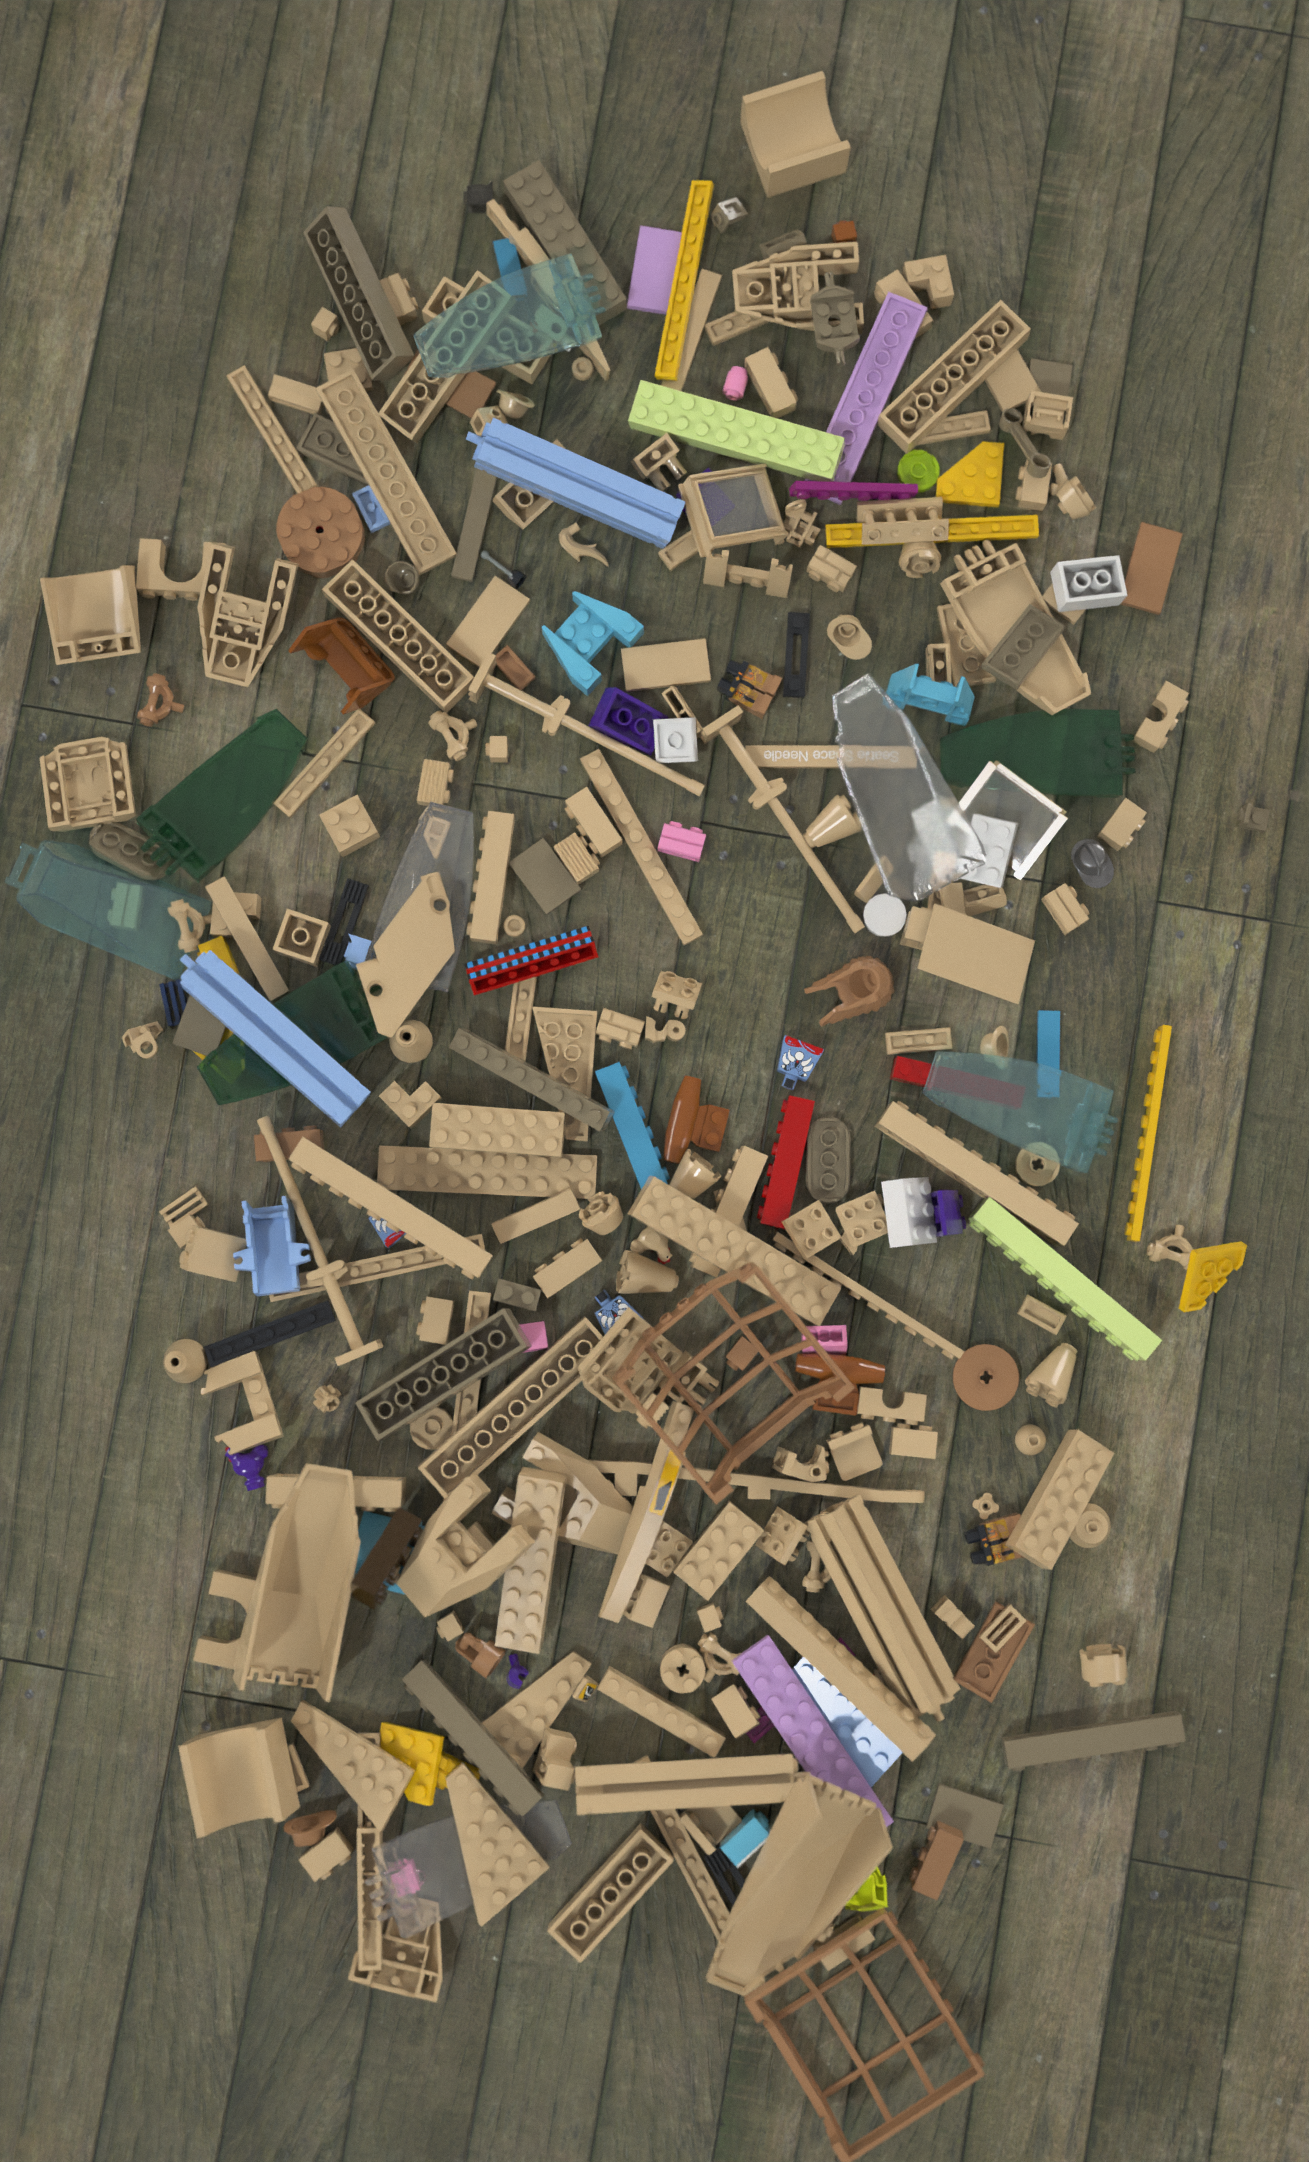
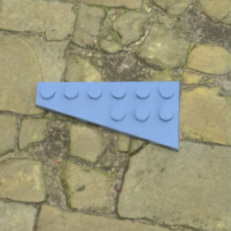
M802 1657L792 1668V1671L869 1786L872 1787L902 1754V1751Z

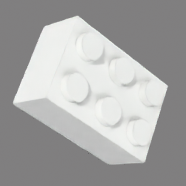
M1119 555L1058 562L1050 572L1058 612L1117 606L1127 597Z
M977 813L973 814L958 878L994 887H1003L1019 823Z
M929 1177L905 1178L882 1182L890 1248L936 1243L937 1230L934 1223V1208L931 1200Z

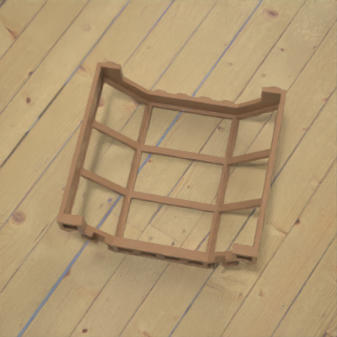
M754 1262L746 1263L731 1272L696 1287L692 1296L688 1299H682L676 1305L677 1308L674 1311L665 1313L659 1319L660 1322L657 1325L647 1328L642 1333V1337L637 1341L612 1377L623 1393L715 1504H718L733 1491L729 1485L732 1479L730 1473L733 1468L735 1470L738 1469L744 1460L809 1406L816 1404L817 1398L823 1396L825 1399L832 1397L839 1402L855 1388ZM755 1274L777 1303L740 1318L719 1292L718 1288L737 1279L743 1284ZM712 1293L733 1319L734 1323L676 1372L672 1373L649 1344ZM783 1309L805 1336L806 1340L769 1354L746 1324ZM740 1328L764 1359L706 1408L702 1409L678 1379ZM813 1346L836 1376L799 1391L776 1361ZM644 1350L668 1378L648 1410L643 1407L624 1384L627 1379L636 1373L633 1365ZM770 1365L793 1395L734 1445H731L708 1415ZM673 1385L698 1415L678 1447L653 1419V1415ZM703 1422L727 1450L708 1483L704 1481L683 1455Z
M884 1907L744 1996L745 2003L756 2022L759 2023L764 2020V2026L814 2106L819 2118H825L823 2123L827 2129L826 2132L830 2138L831 2146L841 2162L854 2161L985 2076L982 2069L985 2064L978 2052L973 2053L951 2014L954 2011L947 1998L943 2000L939 1992L942 1990L935 1978L932 1980L927 1974L930 1971L923 1958L918 1960L915 1952L918 1951L911 1939L906 1940L897 1926L898 1921L893 1912H887ZM883 1920L894 1935V1938L859 1960L847 1943ZM898 1944L902 1947L942 2013L908 2036L904 2035L864 1969L865 1965ZM841 1947L852 1962V1965L817 1987L804 1970ZM856 1971L859 1972L900 2040L865 2064L822 1995L823 1992ZM799 1975L810 1989V1992L775 2014L762 1997ZM814 1998L817 1999L858 2067L823 2091L780 2022L781 2019ZM946 2021L972 2067L935 2090L910 2044ZM904 2048L929 2095L892 2118L868 2071ZM860 2076H863L886 2123L852 2145H849L826 2098Z

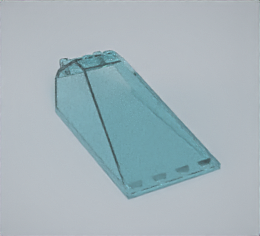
M44 840L40 843L38 849L25 843L21 844V852L10 876L6 877L4 883L19 889L16 896L17 902L36 921L173 980L179 979L185 966L180 959L185 954L189 956L190 952L185 953L184 949L179 950L178 940H180L181 930L178 921L169 914L167 908L171 907L170 902L183 899L184 903L189 902V906L196 909L203 917L208 914L213 902L159 879L144 880L97 857L92 851L75 844ZM29 854L34 855L23 883L17 881ZM187 917L186 919L189 926V930L192 932L193 923L191 919Z

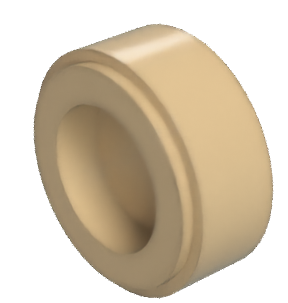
M586 357L577 358L572 364L573 375L579 380L589 379L593 374L592 362Z
M511 915L504 921V931L510 937H519L525 931V922L520 916Z

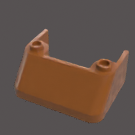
M341 617L305 627L288 650L290 653L305 650L307 655L313 660L320 661L325 659L350 687L346 694L348 703L341 710L343 715L365 707L388 688L395 679L390 668L352 624Z

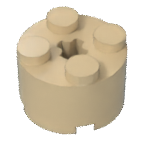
M678 1644L669 1648L663 1654L660 1662L661 1678L664 1684L674 1692H693L700 1686L705 1676V1664L702 1655L695 1647L688 1644ZM682 1664H686L688 1671L684 1670L683 1673H680L677 1666L681 1667Z
M1095 1644L1087 1646V1651L1085 1652L1081 1649L1080 1659L1083 1680L1090 1682L1091 1687H1101L1103 1683L1111 1682L1114 1685L1125 1684V1678H1127L1128 1674L1126 1653L1123 1646L1117 1645L1118 1649L1111 1648V1644Z

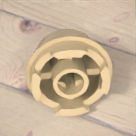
M1077 476L1070 480L1067 479L1056 493L1061 501L1058 503L1059 508L1064 515L1068 513L1072 520L1089 516L1090 512L1096 509L1095 504L1081 485Z
M933 541L906 542L902 547L899 566L906 572V576L923 578L922 574L932 571L934 574L938 571L941 554Z
M602 1191L588 1199L590 1203L585 1210L580 1209L579 1217L582 1220L583 1226L599 1235H606L620 1225L623 1219L619 1200L610 1192L605 1194Z
M1087 1503L1070 1535L1071 1540L1075 1544L1084 1548H1094L1101 1545L1107 1539L1111 1525L1104 1509L1098 1505Z

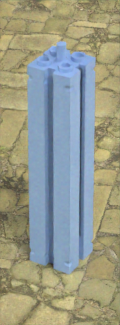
M496 418L492 419L491 424L486 422L481 436L468 432L466 440L477 444L472 458L476 461L475 468L485 470L491 475L648 543H654L655 546L662 549L670 542L685 501L678 498L675 499L665 492L512 425L504 424Z
M211 950L207 954L203 952L195 962L186 954L180 959L188 967L180 977L182 979L180 982L182 988L340 1128L370 1096L371 1092L226 963L220 960Z

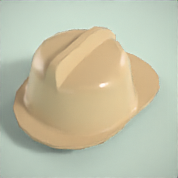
M840 614L829 623L827 628L828 637L846 657L862 659L870 653L872 641L855 616Z

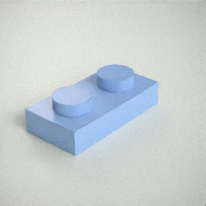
M370 486L352 493L371 533L390 525Z

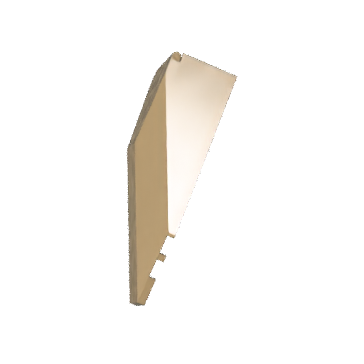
M306 1463L269 1531L235 1656L233 1681L239 1690L244 1691L246 1680L252 1681L254 1672L257 1673L256 1681L275 1683L276 1675H278V1684L297 1686L298 1678H301L300 1687L316 1689L325 1701L330 1702L351 1594V1582L354 1578L360 1548L351 1470Z
M807 1774L805 1778L800 1777L797 1780L724 1925L706 1976L707 1982L745 1996L765 1983L764 1977L775 1969L781 1972L784 1970L783 1964L794 1956L799 1960L893 1848L881 1809L876 1808L875 1802L863 1797L860 1798L858 1795L845 1789L841 1790L840 1787L826 1781L823 1782V1780Z

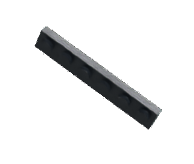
M327 1300L204 1346V1350L212 1368L239 1356L263 1349L337 1320L331 1303Z

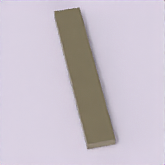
M476 470L451 574L452 578L473 582L498 478L487 473L485 470Z

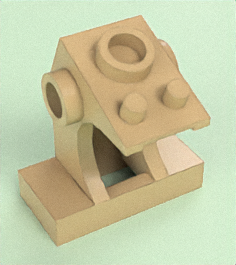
M817 1444L812 1458L808 1462L799 1463L796 1459L797 1454L778 1446L771 1468L806 1481L826 1480V1474L829 1473L828 1461L825 1460V1457H828L829 1454L828 1451H825V1447Z

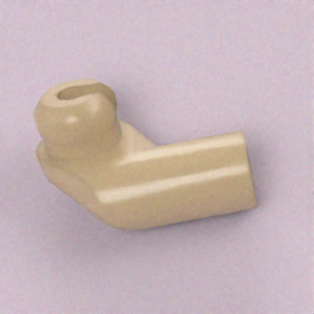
M1056 464L1052 467L1056 481L1050 484L1048 489L1051 495H1056L1068 479L1062 464Z

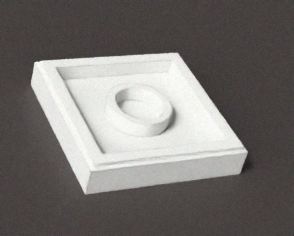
M695 717L653 720L657 762L698 761Z

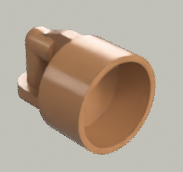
M469 1632L465 1633L455 1644L456 1651L472 1663L471 1668L486 1679L495 1670L506 1653V1650L502 1647L495 1646V1642L492 1639L485 1643Z

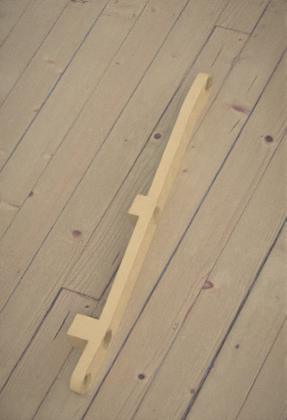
M588 1460L599 1468L600 1473H615V1489L621 1496H637V1474L649 1475L653 1464L642 1461ZM682 1466L678 1478L695 1480L685 1466ZM695 1468L705 1482H709L715 1470ZM737 1472L730 1473L732 1479L729 1484L747 1486L748 1499H770V1489L843 1498H851L860 1494L862 1500L877 1502H925V1491L875 1489Z

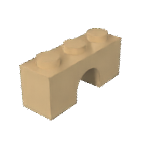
M1166 681L1151 704L1162 712V721L1155 722L1146 717L1131 741L1153 753L1158 748L1162 749L1168 740V737H1166L1168 730L1172 731L1178 722V719L1175 717L1179 711L1181 713L1184 711L1189 702L1185 700L1189 693Z
M859 1386L857 1413L861 1414V1418L874 1420V1416H881L883 1421L896 1422V1418L905 1419V1424L918 1425V1421L924 1422L927 1395L902 1392L900 1404L894 1408H888L882 1401V1389Z

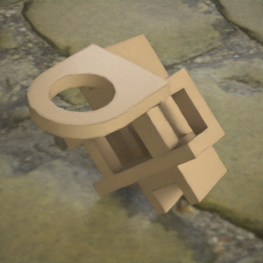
M804 499L793 501L786 506V519L783 523L785 530L789 533L786 541L801 548L803 542L812 546L821 530L813 526L817 512H814V514L806 512L807 503Z
M158 1021L131 1028L125 1032L122 1040L125 1047H131L133 1053L137 1052L140 1057L149 1059L155 1056L158 1051L155 1039L163 1032V1028ZM152 1043L153 1050L149 1054H144L141 1048L146 1050Z

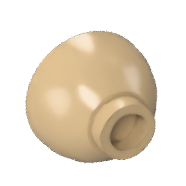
M1028 1424L1022 1426L1017 1431L1015 1443L1018 1450L1023 1454L1036 1455L1044 1449L1046 1436L1041 1428Z

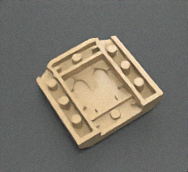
M105 737L59 744L54 748L53 752L47 756L43 755L40 757L47 821L50 831H72L94 827L101 823L104 825L111 822L128 821L136 816L128 752L124 742L118 743Z
M629 1307L578 1366V1370L584 1387L613 1411L621 1412L624 1410L636 1413L638 1409L612 1379L637 1341L642 1337V1333L651 1327L650 1324ZM660 1335L649 1344L670 1370L683 1354L663 1335ZM645 1350L633 1365L636 1373L624 1382L641 1404L647 1400L665 1377V1374Z

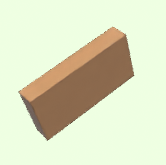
M508 645L495 655L496 666L517 689L522 691L536 679L535 675Z

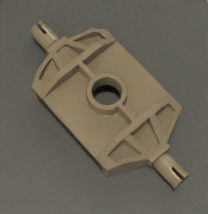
M826 272L824 274L825 288L811 295L810 299L816 346L822 351L836 354L837 366H840V364L844 366L846 365L844 352L853 348L859 343L860 339L853 301L854 292L853 290L835 285L833 272H830V274ZM831 318H837L840 324L834 327L828 321Z

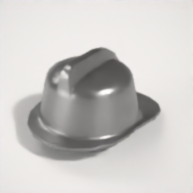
M1084 839L1075 844L1072 849L1071 858L1085 884L1093 888H1101L1110 883L1114 875V868L1104 847L1093 839Z

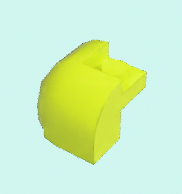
M878 1866L846 1903L845 1909L872 1911L888 1907L886 1877L881 1875Z

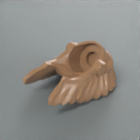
M861 956L850 960V963L844 964L841 969L828 974L827 977L814 982L811 987L805 988L804 991L808 994L836 987L838 996L843 1004L833 1008L831 1012L820 1020L819 1024L822 1027L828 1023L841 1022L845 1018L851 1019L862 1013L878 1012L880 1007L886 1006V1003L891 1000V995L894 993V981L891 971L880 959L873 958L872 956Z

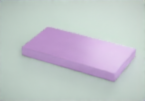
M640 226L627 309L666 315L682 232Z

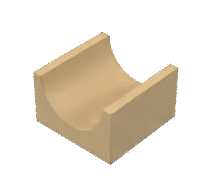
M823 71L754 92L742 98L741 125L767 198L846 173L851 147L848 140L841 142L834 128L827 103L826 78Z
M282 1717L199 1734L179 1746L197 1838L205 1837L214 1831L234 1824L255 1819L273 1818L274 1823L280 1822L300 1808Z

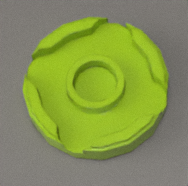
M912 450L900 460L897 468V477L900 484H918V493L930 490L936 484L940 474L937 459L925 450Z

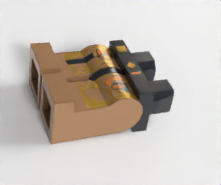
M730 660L725 672L735 678L733 682L721 678L717 690L726 695L725 700L737 706L739 705L742 709L763 719L781 684L782 678L764 672L744 660L742 664Z
M1015 1512L974 1524V1528L964 1532L967 1544L979 1543L980 1550L970 1552L972 1564L990 1566L1017 1558H1025L1005 1545L1021 1517L1019 1513Z

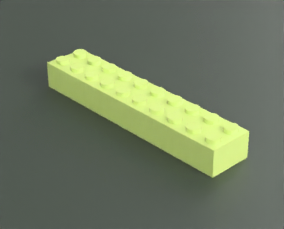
M640 380L628 419L631 429L659 437L667 433L673 441L757 465L766 463L767 468L813 481L834 482L845 447L844 437Z
M991 1197L984 1198L967 1218L971 1222L969 1226L978 1233L983 1232L988 1236L986 1240L990 1244L1004 1249L1003 1254L1011 1261L1016 1260L1022 1264L1020 1268L1025 1273L1035 1275L1038 1278L1037 1282L1043 1288L1052 1289L1055 1292L1054 1297L1063 1304L1065 1302L1072 1306L1071 1311L1080 1318L1088 1319L1090 1321L1088 1325L1092 1329L1106 1334L1105 1339L1113 1346L1117 1345L1124 1349L1122 1353L1130 1360L1146 1361L1161 1343L1162 1339Z

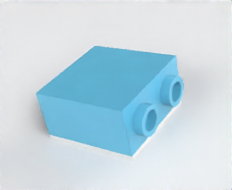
M752 1809L742 1819V1822L720 1841L722 1851L737 1868L765 1843L770 1833L769 1820L761 1811L757 1813Z

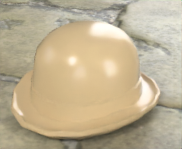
M503 390L496 391L501 394L499 408L505 416L519 419L528 408L535 406L531 399L523 395Z
M999 1026L995 1029L994 1033H988L982 1038L980 1052L985 1061L994 1062L999 1069H1003L1008 1059L1009 1036L1007 1029L1004 1026Z

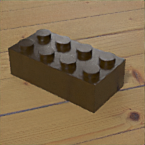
M401 1507L397 1509L351 1582V1597L375 1610L378 1604H383L388 1595L386 1592L390 1585L394 1586L400 1576L398 1571L402 1566L405 1567L410 1557V1552L415 1547L424 1530L422 1529V1519Z

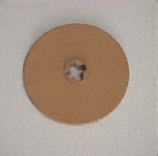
M981 1344L967 1349L961 1358L957 1359L953 1369V1385L957 1395L965 1404L978 1410L990 1411L1006 1405L1013 1398L1018 1388L1019 1373L1015 1361L1005 1350L994 1345ZM984 1371L991 1375V1379H988L987 1384H985L984 1380H980V1376L984 1375Z

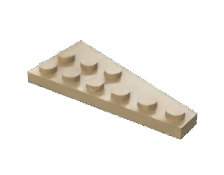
M532 1007L549 1075L591 1098L597 1011ZM558 1109L559 1112L566 1114L565 1139L588 1142L589 1125Z
M575 1651L569 1653L545 1674L482 1722L522 1769L541 1742L545 1727L550 1728L592 1664Z
M305 1700L301 1701L291 1722L376 1828L382 1832L415 1770Z

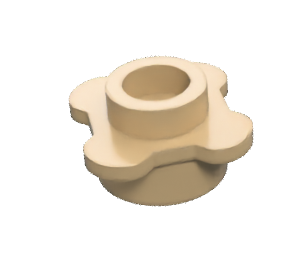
M984 1493L983 1497L974 1500L972 1503L973 1507L980 1513L981 1519H987L991 1513H996L999 1510V1505L994 1503L990 1493Z

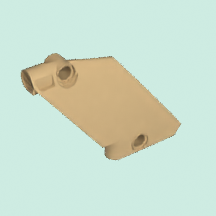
M439 872L421 876V883L373 946L377 958L356 964L379 1034L390 1038L394 1036L416 1003L455 952L449 912L450 903ZM442 901L446 904V908L443 911H437L434 908V904ZM373 986H380L383 991L381 995L373 996L370 994V989Z

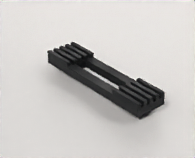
M788 612L783 697L802 699L805 697L810 613ZM793 635L802 636L799 675H791Z
M347 878L329 934L319 957L320 961L341 967L344 954L351 939L349 934L353 933L369 888L367 884ZM347 902L355 905L342 942L339 944L334 942Z
M719 1845L710 1855L705 1854L704 1858L734 1906L737 1898L722 1872L730 1869L741 1889L745 1884V1880L736 1865L722 1851L721 1845Z

